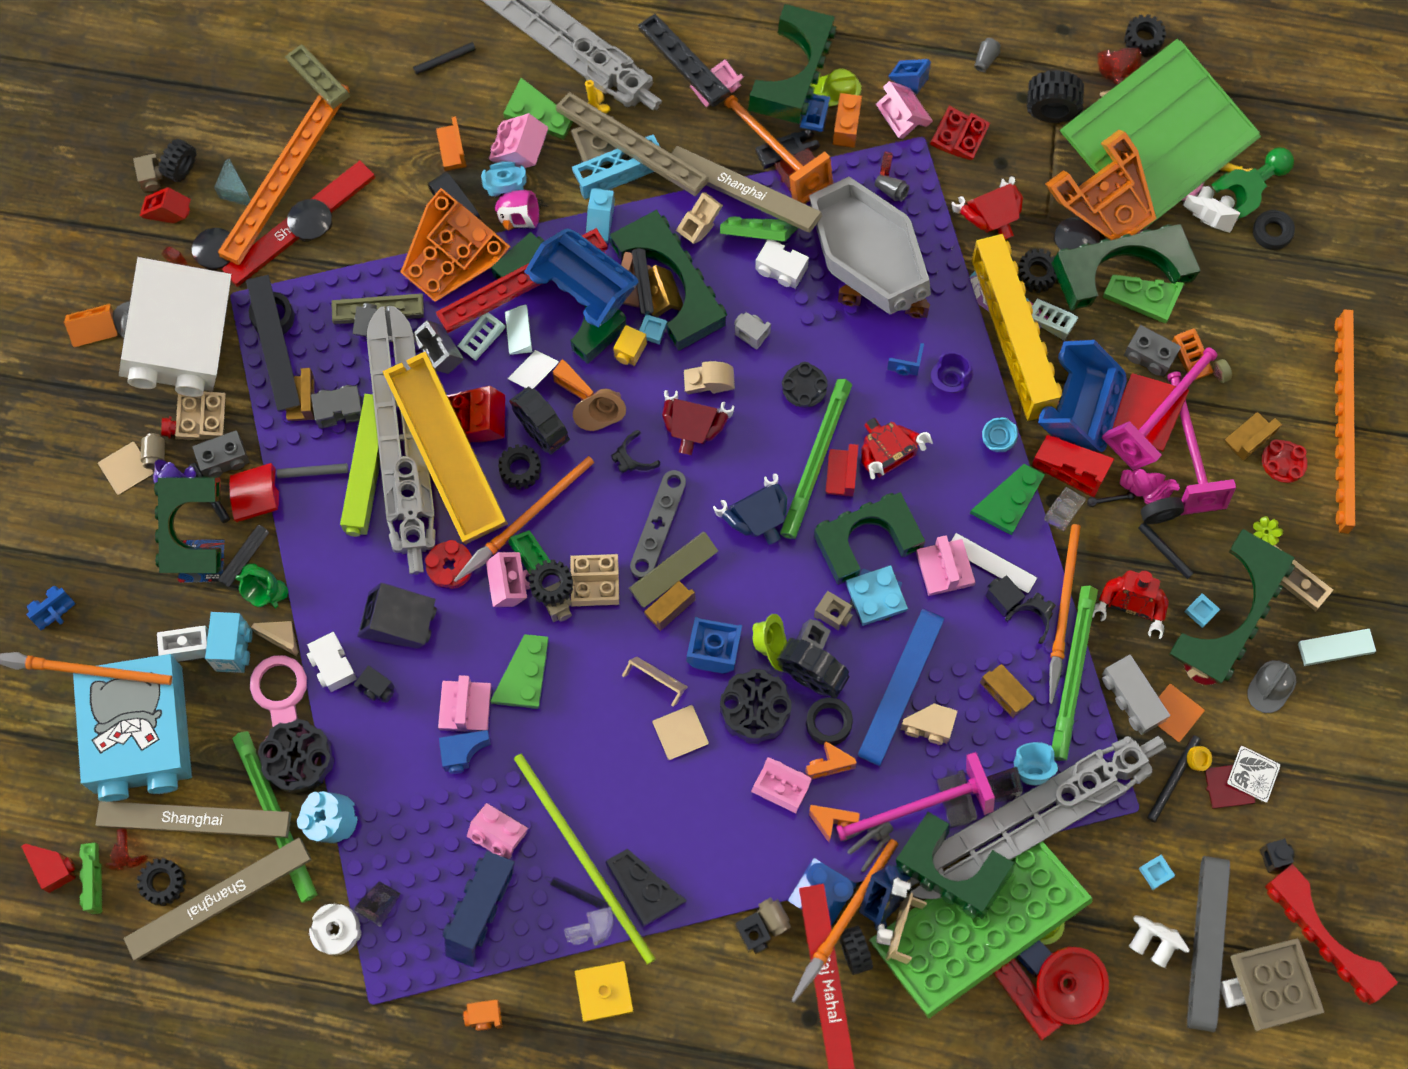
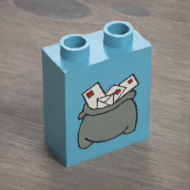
M171 654L98 665L100 667L171 675V685L73 673L81 784L94 794L98 793L99 801L113 802L124 800L129 797L128 788L146 785L148 793H169L178 789L177 780L192 778L182 666Z

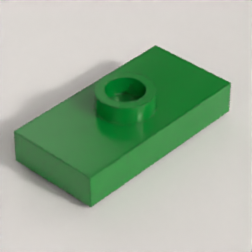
M530 530L509 538L508 543L514 552H520L521 562L530 575L532 569L536 570L538 563L543 565L544 560H547V563H551Z

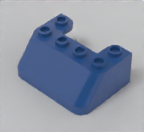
M567 228L542 242L524 271L537 284L548 283L553 280L561 290L573 295L578 303L587 306L583 311L585 320L597 327H600L613 317L638 284V279L635 275L580 234Z
M1095 340L1064 341L1058 359L1062 367L1069 374L1064 384L1062 397L1057 410L1052 406L1042 409L1038 423L1051 436L1095 452H1103L1108 444L1101 437L1113 428L1126 385V373Z

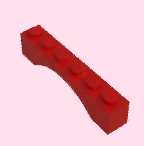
M1293 864L1289 865L1265 885V888L1268 890V896L1275 903H1280L1285 909L1284 913L1287 918L1293 923L1296 922L1302 928L1304 937L1318 946L1320 955L1327 962L1333 963L1338 969L1337 974L1342 980L1349 982L1355 988L1354 992L1361 1001L1368 1004L1377 1002L1398 983L1381 962L1368 960L1352 953L1341 946L1328 933L1314 909L1310 883Z

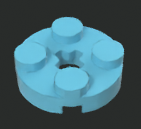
M514 162L492 164L489 171L485 173L484 170L481 174L482 185L484 189L488 190L490 196L523 190V185L527 181L525 168L520 165L521 168L516 167Z

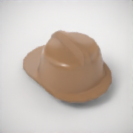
M606 388L596 391L593 396L582 400L573 409L574 422L580 428L588 431L599 430L622 420L626 414V406L621 399V394Z

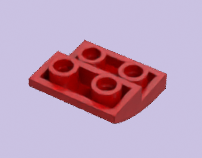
M949 105L933 135L930 145L957 157L973 160L990 123L973 113L967 116Z
M272 463L230 475V501L233 518L236 522L278 510L279 491L275 487L276 468Z

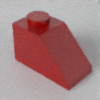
M167 187L145 197L140 217L174 224L188 216L191 199Z
M29 844L21 846L42 890L50 893L76 879L73 873L76 868L70 857L66 858L58 852Z

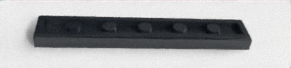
M656 14L638 24L640 32L712 107L731 96L730 90Z
M265 275L248 279L246 283L277 411L282 412L301 407L270 276Z

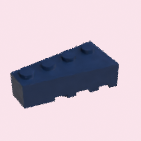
M490 851L486 852L484 858L480 857L474 869L476 874L473 880L469 879L464 888L466 895L463 901L459 900L453 911L455 917L452 923L448 922L442 934V937H445L446 957L474 967L477 960L475 958V949L477 945L483 946L488 929L486 924H491L495 918L498 905L495 903L496 901L501 902L514 873L515 861Z

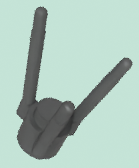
M890 822L869 828L867 830L868 834L848 850V854L851 855L871 838L875 841L880 839V842L862 867V872H866L882 847L891 839L889 834L894 829ZM863 831L846 836V840H843V842L847 841L850 838H853L854 836L862 833Z

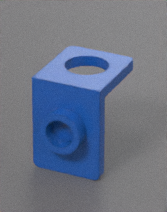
M924 343L920 344L917 363L889 358L887 370L896 371V373L904 376L909 374L917 376Z

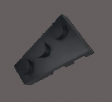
M629 849L620 852L605 862L643 927L687 901L683 896L678 895L672 890L668 883L656 876Z

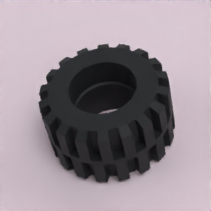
M1060 70L1046 71L1033 76L1029 81L1027 109L1032 117L1048 123H1061L1073 120L1082 113L1084 83L1077 75Z

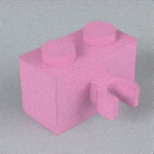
M498 552L486 561L493 607H514L527 598L526 590L530 589V583L526 581L525 577L530 576L527 570L523 571L520 552Z

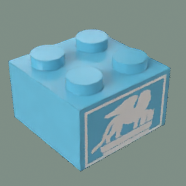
M211 612L205 659L217 672L244 673L245 665L249 664L250 653L247 651L248 642L252 641L253 632L240 613Z

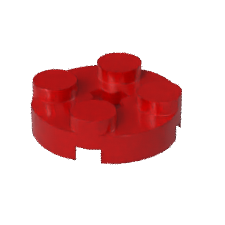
M454 540L436 545L425 558L426 571L430 580L441 588L449 587L450 589L461 587L470 579L472 572L456 582L454 579L469 562L472 555L464 545ZM448 560L455 561L453 564L454 569H444L445 562Z

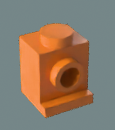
M498 1000L467 1004V1011H463L465 1027H476V1031L491 1029V1024H495L497 1029L502 1028L500 1002Z

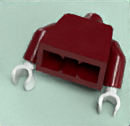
M668 390L664 391L665 402L662 417L671 436L681 439L679 453L692 455L695 442L705 444L706 441H712L723 430L728 418L733 415L734 406L730 410H725V402L721 403L719 411L718 408L679 400L678 391H675L673 397L668 396Z

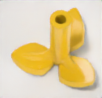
M587 80L585 86L588 104L605 114L608 113L610 107L607 104H600L604 101L603 92L594 86L592 80Z

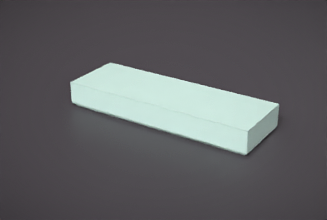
M1370 629L1303 640L1298 643L1304 666L1376 652Z

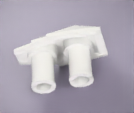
M1208 186L1201 188L1198 197L1187 196L1183 206L1193 213L1192 215L1214 228L1231 232L1240 215V212L1232 208L1235 204L1232 197L1223 196L1222 200L1218 201L1212 198L1214 190Z
M1134 915L1133 919L1139 924L1140 928L1131 944H1129L1131 949L1143 955L1153 935L1159 936L1162 942L1151 960L1164 968L1175 949L1189 952L1188 946L1176 929H1169L1161 923H1154L1145 917Z

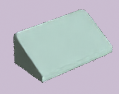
M527 305L506 311L509 354L532 352Z

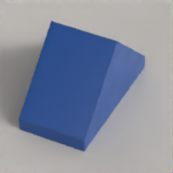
M929 59L899 61L888 77L897 84L911 88L913 93L918 94L928 80L931 61Z
M814 94L812 101H807L809 103L806 116L802 117L800 128L824 131L830 97Z

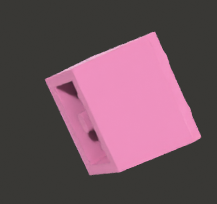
M531 114L503 121L498 127V135L491 147L489 160L496 163L514 162L515 166L521 168L520 165L524 168L536 165L548 127Z

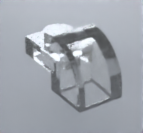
M1065 487L1045 515L1044 521L1065 532L1086 499Z
M608 907L588 912L587 918L589 923L564 929L567 941L573 942V945L585 943L588 941V937H592L594 946L603 943L613 930L614 917L612 908Z

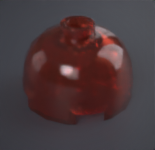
M1120 48V51L1111 53L1110 50L1097 53L1098 68L1101 75L1108 80H1114V84H1120L1141 67V51L1137 48Z

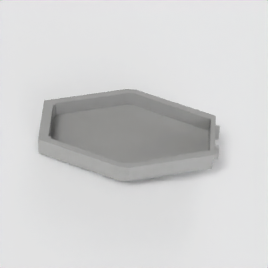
M850 177L809 195L811 207L822 213L816 228L827 268L834 276L888 314L899 310H907L911 307V304L931 295L929 277L911 220L905 213Z

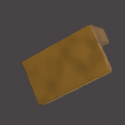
M657 265L648 269L654 310L652 315L658 317L671 308L680 311L683 307V302L671 270Z
M301 368V376H294L301 407L286 410V419L288 421L315 419L311 395L314 394V375L310 368Z
M1255 413L1229 435L1224 442L1244 461L1276 434L1282 424L1276 418L1268 423L1259 413Z
M678 581L645 610L644 615L661 631L695 601V591L693 589L688 590Z
M1002 664L992 672L988 671L980 681V684L1012 718L1019 714L1034 699Z

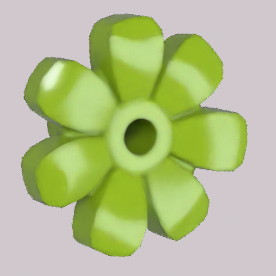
M1267 516L1262 517L1260 522H1255L1253 528L1257 530L1253 535L1260 539L1262 538V540L1273 546L1279 542L1278 537L1283 535V530L1278 528V521L1275 519L1270 521Z

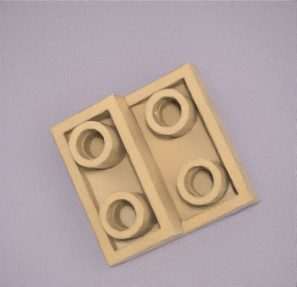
M204 392L199 397H189L178 393L175 439L204 440L222 436L225 393Z
M618 554L571 556V574L574 584L573 592L571 593L572 606L619 605Z

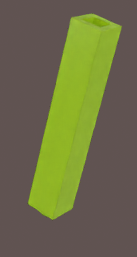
M372 394L364 395L340 522L343 531L347 535L358 537L360 534L367 535L380 468Z

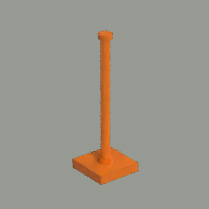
M734 95L726 99L725 106L729 109L732 108L796 171L789 176L793 199L806 204L810 201L809 195L833 184L831 158L826 152H823L803 166L738 103V99Z

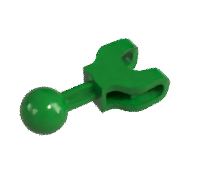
M1274 148L1267 154L1265 165L1260 169L1256 170L1254 168L1249 171L1242 169L1232 170L1217 179L1212 184V187L1216 193L1224 189H1229L1235 193L1237 202L1233 209L1240 212L1238 220L1260 206L1262 191L1267 187L1264 181L1272 175L1284 176L1292 170L1294 156L1286 148Z

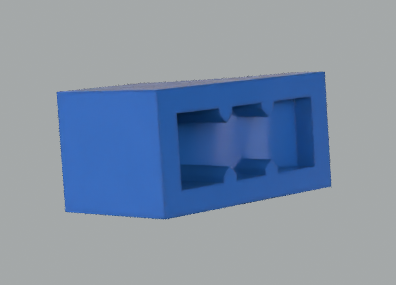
M488 730L439 738L442 766L445 772L449 771L450 774L464 772L466 768H470L469 762L472 756L481 748L491 745Z

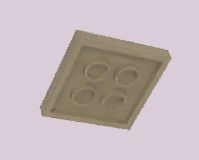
M1298 938L1230 956L1255 1031L1324 1013Z

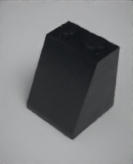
M380 583L368 592L357 637L418 649L425 645V643H428L431 630L429 625L436 615L437 607H434L436 599Z

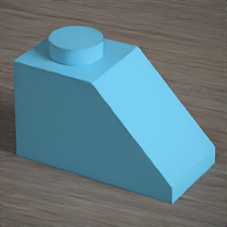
M591 188L588 204L586 233L597 228L606 243L609 241L615 206L614 191Z

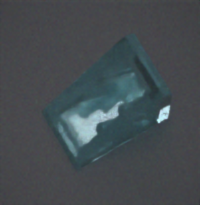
M225 160L214 187L218 197L248 206L251 199L231 160Z

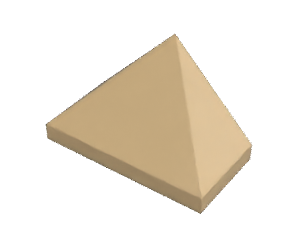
M292 621L254 623L251 628L257 635L297 656L298 647Z

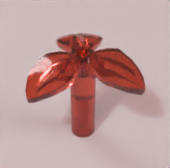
M121 828L117 830V843L113 846L111 852L112 862L106 863L105 867L115 871H123L124 866L134 868L143 864L148 856L129 857L127 830Z

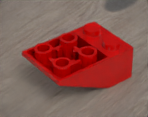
M485 386L447 395L469 442H488L505 438V394L492 386Z

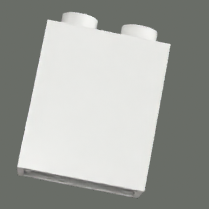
M138 257L119 376L127 377L128 384L141 389H153L156 387V383L174 385L177 393L189 397L202 396L204 391L213 392L231 274Z

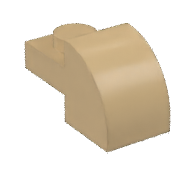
M702 193L691 212L686 213L676 231L692 243L701 241L714 226L712 222L723 205L707 193Z
M710 361L702 362V367L684 370L685 392L689 395L709 390L712 393L735 389L734 369L727 363Z

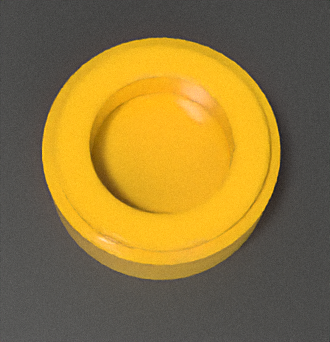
M1203 746L1192 747L1187 753L1189 767L1195 771L1207 770L1212 763V755L1209 749Z

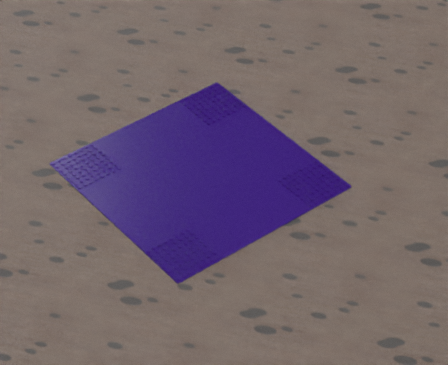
M924 137L908 139L830 158L833 184L850 177L905 213L911 220L930 281L931 295L925 298L930 304L927 318H913L905 314V310L888 314L863 295L860 306H845L838 302L839 289L846 285V283L834 276L827 268L816 225L810 233L798 228L786 241L774 240L784 245V250L789 253L795 250L809 257L808 268L796 289L790 286L785 287L772 277L762 276L756 270V259L768 239L720 234V225L726 219L733 216L741 217L742 219L778 218L705 185L696 196L683 190L614 206L610 234L655 210L658 211L660 216L664 215L669 222L671 233H676L681 241L680 246L683 251L687 250L693 261L692 265L695 269L699 268L702 272L703 282L707 287L710 286L716 296L714 299L718 305L722 304L727 312L726 326L678 351L667 334L666 327L660 344L647 341L635 366L629 363L628 365L622 364L614 357L613 347L619 338L618 336L589 364H586L571 349L570 342L582 325L585 306L578 303L573 295L561 290L557 283L551 280L489 311L491 315L506 326L505 312L522 305H527L532 352L510 355L506 326L477 360H474L460 349L458 345L480 317L448 333L464 360L449 374L436 371L446 394H455L485 386H492L505 394V438L488 442H470L508 525L465 545L429 472L434 507L433 529L436 530L435 546L442 542L454 540L464 545L473 557L479 549L485 547L486 543L507 529L586 457H591L594 464L513 535L515 536L530 530L550 561L552 559L556 563L559 561L563 562V565L567 566L570 572L571 556L618 554L619 605H571L569 609L572 616L561 622L559 620L553 622L546 606L543 605V602L539 603L533 597L531 589L526 590L527 598L514 607H493L486 564L472 571L470 579L461 587L450 589L449 587L441 588L436 586L427 574L425 558L431 550H426V552H422L424 572L417 575L409 574L407 554H402V552L395 553L392 550L389 538L390 530L386 520L381 464L367 535L360 534L358 537L347 535L343 531L340 522L359 421L346 423V419L337 421L335 426L319 429L315 419L288 421L286 419V411L278 412L260 336L249 318V307L251 304L249 291L246 289L231 294V303L263 465L272 463L276 468L275 487L279 491L278 510L273 511V517L302 665L307 676V690L314 726L317 729H321L331 742L334 765L332 771L325 777L327 792L349 797L355 804L353 808L355 817L358 818L356 828L351 836L337 843L350 909L356 913L360 923L361 937L357 941L370 1004L376 1005L631 940L612 909L607 906L608 903L603 902L606 900L515 762L514 758L519 754L524 756L641 937L760 908L759 904L770 897L773 901L776 899L779 902L788 901L813 858L854 883L863 882L887 843L882 847L866 872H862V867L880 842V839L875 841L871 838L858 850L849 855L848 850L868 834L867 830L843 842L836 828L838 824H833L831 839L828 842L809 815L811 805L860 813L859 821L968 783L969 776L966 771L967 755L975 752L995 797L994 811L1039 786L1026 784L1019 779L1015 772L1014 760L1017 749L1024 744L1038 742L1052 746L1077 611L1071 596L1064 641L1065 658L1062 660V672L1052 704H1050V663L1052 660L1050 654L1056 636L1064 571L1038 490L1035 492L1012 535L970 514V511L1023 464L1029 467L1030 465L1019 430L1018 439L1014 447L1006 452H994L983 442L982 431L984 426L993 418L1005 417L1014 424H1016ZM791 166L745 176L792 198L789 176L796 171ZM880 174L906 181V184L910 187L903 201H894L875 187V181ZM707 193L723 206L712 222L714 226L701 241L692 243L678 233L676 229L686 213L691 212L701 194ZM810 201L807 202L806 205L811 207ZM588 212L538 223L536 228L520 227L496 234L511 246L508 251L530 232L536 237L540 236L544 241L566 228L574 230L582 236L586 234ZM609 235V241L606 243L608 249L605 252L621 265V260L610 244ZM408 253L273 283V291L287 297L294 310L295 320L293 325L284 334L293 375L301 376V368H310L314 375V394L321 390H337L345 385L357 386L363 405L364 395H373L367 337L353 334L354 323L333 324L332 300L423 294L424 318L407 319L412 332H414L426 320L441 324L436 315L437 311L496 281L493 277L492 268L436 302L401 273ZM646 258L647 265L651 266V268L657 265L671 270L684 305L686 293L676 273L667 265L657 260ZM276 304L281 321L285 315V310L283 306ZM622 304L619 309L626 316V325L639 331L645 315L640 313L639 307ZM671 308L657 318L666 320L668 323L680 311ZM747 312L750 315H756L763 321V324L767 321L771 323V333L757 350L735 335L734 323L741 313L745 314ZM490 322L486 324L491 330L495 327ZM483 328L479 331L486 337L489 335ZM477 335L473 338L480 344L483 342ZM414 340L415 354L423 353L424 351L418 347ZM389 342L391 367L395 366L393 342ZM471 342L467 344L474 351L478 349ZM924 343L917 376L911 374L904 376L896 373V371L887 370L889 358L917 363L920 344ZM536 350L559 362L562 359L566 361L592 389L593 393L605 388L619 392L626 406V414L622 420L599 430L588 431L580 428L574 422L573 409L582 399L554 382L553 370L556 368L555 366L534 387L554 409L567 429L570 438L568 443L550 455L547 452L545 453L530 437L514 414L509 400L525 388L508 378ZM958 352L966 356L971 362L973 378L969 386L961 392H945L938 389L931 380V371L939 363V358L943 353ZM710 361L727 363L733 367L735 389L712 393L709 390L689 395L685 392L684 370L702 367V362ZM801 362H808L822 370L828 382L827 392L822 401L806 408L790 403L782 390V380L787 371ZM837 379H847L852 384L846 404L842 409L796 539L785 538L780 534L783 522L775 526L781 539L768 545L763 533L756 537L744 535L733 529L722 517H718L713 506L718 510L723 509L721 500L726 501L728 509H730V505L765 487V476L768 481L773 482V474H777L778 484L781 485L787 496L785 521L827 411ZM668 390L669 397H673L675 391H678L679 400L718 408L719 411L721 403L725 402V410H730L734 406L733 415L728 418L723 430L712 441H706L705 444L695 442L692 455L679 453L681 439L671 436L662 417L665 402L664 391ZM396 407L399 435L403 434L401 411L399 407ZM872 418H876L881 426L894 422L896 425L904 426L920 434L927 432L933 441V444L925 443V451H922L919 445H917L918 449L915 457L880 478L875 473V479H871L870 472L861 463V448L865 437L869 435L864 425ZM636 430H640L641 434L627 446L628 456L632 460L644 464H651L659 460L661 462L660 466L647 471L635 469L630 472L628 470L621 474L617 467L619 463H614L610 455L617 452V448L623 445L628 435ZM401 440V457L406 456L404 440ZM516 444H519L520 447L527 445V448L531 447L534 449L541 463L540 478L535 480L533 486L531 484L528 485L529 488L527 489L521 487V490H518L516 487H509L508 484L503 482L498 468L499 457H502V452H507L510 446L515 448ZM849 444L858 445L854 496L826 494L829 450L848 451ZM519 459L511 464L510 471L514 474H524L529 470L530 465L526 460ZM348 464V473L277 478V469ZM402 467L399 469V472L407 475L411 473V470L408 467ZM677 470L685 476L686 486L655 568L702 532H706L718 552L680 580L688 590L693 589L695 591V601L660 631L644 615V611L662 595L646 607H641L629 590V587L640 580L632 574L630 564L662 479L667 472ZM674 477L669 479L667 484L672 488H676L681 482L680 479ZM409 489L401 493L405 497L414 495L413 491ZM901 492L925 539L924 548L935 545L937 537L947 535L948 542H950L957 533L1037 577L1029 593L1023 590L1021 592L1026 596L1023 603L1029 598H1033L1036 593H1039L1044 597L1043 600L1045 602L1049 600L1056 605L1052 610L1053 615L1049 621V630L1043 644H1038L1039 638L1044 634L1045 627L1042 618L1037 613L1022 610L1015 613L1012 619L1006 622L1003 615L986 597L989 589L987 586L998 576L971 561L969 563L975 579L974 586L928 596L916 552L902 558L891 535L884 528L874 524H866L856 528L848 538L849 546L860 567V573L862 569L875 571L891 565L896 580L902 582L900 590L908 609L906 612L891 616L888 621L882 619L862 626L856 609L852 608L850 613L853 617L847 627L842 625L839 630L835 629L821 619L815 618V609L827 591L847 603H850L851 596L846 582L837 585L814 538L816 526L825 520L830 522L836 520L844 512H855L865 503H876L889 493L895 495ZM422 516V518L418 519L424 523L426 538V529H429V519ZM396 519L392 523L400 539L399 530L403 520ZM658 520L657 523H652L655 525V529L657 530L659 529V527H664V525H662V520ZM411 534L406 539L411 543H415L419 540V537ZM509 539L497 550V553L514 552L508 543ZM446 561L443 568L454 569L453 564L455 561ZM640 561L635 568L639 572H645L649 569V565L644 561ZM549 575L543 579L542 586L546 588L561 580L555 575ZM380 583H384L436 599L434 607H437V611L433 621H430L429 629L431 630V636L428 643L417 649L357 637L368 592ZM922 609H925L945 619L881 765L878 766L857 756ZM835 611L830 613L836 618L839 616V614ZM771 614H777L783 621L787 642L790 638L797 639L802 625L809 619L822 622L824 627L831 630L823 650L848 669V675L850 676L837 699L846 703L851 710L853 717L852 728L846 740L833 746L855 758L856 767L852 770L812 779L796 813L751 791L767 758L779 761L805 775L806 766L810 765L809 762L816 759L828 761L824 745H820L809 735L806 720L808 711L813 703L830 696H822L799 684L786 672L777 671L771 665L768 656L755 649L753 644V624L766 621L767 617ZM695 617L738 626L742 625L734 670L729 673H718L693 668L686 662ZM334 632L345 653L341 658H347L357 679L369 665L393 683L395 687L393 696L387 703H382L378 699L372 701L363 694L364 690L362 693L357 691L353 685L356 680L330 692L328 687H322L318 680L317 674L320 671L317 665L313 667L309 661L307 653L310 650L307 644ZM524 634L548 637L549 643L539 709L491 704L490 702L488 732L491 745L478 750L469 762L470 768L464 769V772L450 774L449 771L445 772L442 766L439 738L472 732L438 729L442 681L459 682L460 675L469 676L471 682L491 683L492 699ZM1088 646L1075 709L1067 761L1054 760L1058 770L1051 778L1072 767L1076 762L1093 752L1111 747L1112 743L1118 741ZM639 657L686 685L688 688L684 690L677 705L671 706L678 692L657 681L654 677L634 665L629 674L623 677L622 675L629 663L628 661ZM1000 664L1034 698L1014 718L980 684L982 677L988 671L992 672ZM752 669H762L767 674L779 677L787 686L786 690L792 702L790 718L783 727V732L775 739H767L759 744L746 743L744 739L732 736L725 728V722L720 713V698L728 686V681L736 674H744ZM755 679L756 687H760V679ZM748 691L747 697L751 698V693ZM766 693L762 694V699H765ZM755 696V702L753 703L754 717H756L759 707L757 696ZM728 700L725 706L729 709H734L738 706V703L735 700ZM777 704L773 707L777 713H783L787 710L783 704ZM932 704L957 711L950 739L947 744L943 743L942 745L931 743L928 741L929 738L920 735L917 738L906 735L904 730H900L903 720ZM692 705L709 743L668 760L653 725V720ZM825 708L816 715L815 724L819 732L831 736L841 731L844 720L841 713L836 709ZM746 714L745 720L749 719V714ZM760 715V720L763 722L764 715ZM752 726L751 734H756V726ZM1115 751L1103 755L1106 763L1113 761ZM321 755L320 757L323 765L326 761V756ZM1117 778V781L1124 786L1131 781L1130 779L1123 780ZM1092 781L1082 783L1087 789L1096 787ZM1133 786L1121 797L1104 807L1096 809L1061 831L1136 813L1139 810V805ZM970 792L889 821L894 829L889 836L898 842V846L885 867L890 864L896 865V858L927 812L932 813L949 824V834L946 839L991 813L984 815L976 794ZM1064 793L1061 796L1063 800L1069 802L1075 799L1070 793ZM487 803L524 825L528 830L513 850L510 860L515 861L513 876L502 901H496L495 903L498 905L495 918L491 924H486L488 927L485 935L486 939L482 947L477 945L475 949V958L477 960L474 967L446 957L445 937H442L446 924L448 922L452 923L455 917L453 911L459 900L463 901L466 895L464 888L469 879L473 880L476 874L474 869L480 857L484 858L486 852L489 851L467 837L471 821ZM1056 803L1039 812L1038 814L1041 815L1046 811L1050 810L1051 808L1057 806ZM1034 816L1025 820L1019 825L1013 827L1012 829L1008 830L1007 833L1009 834L1015 829L1033 820ZM1000 835L996 837L995 839L989 841L988 843L976 849L975 852L980 851L981 849L992 844L993 842L997 841L1003 836ZM629 849L656 876L668 883L672 890L678 895L683 896L687 900L686 903L643 927L605 864L606 860ZM556 877L563 880V883L566 882L571 884V886L573 885L574 889L577 887L581 891L583 890L598 897L604 903V909H598L592 904L589 905L585 901H581L574 895L571 896L565 891L563 892L557 887L551 886L550 883L552 882L549 881Z

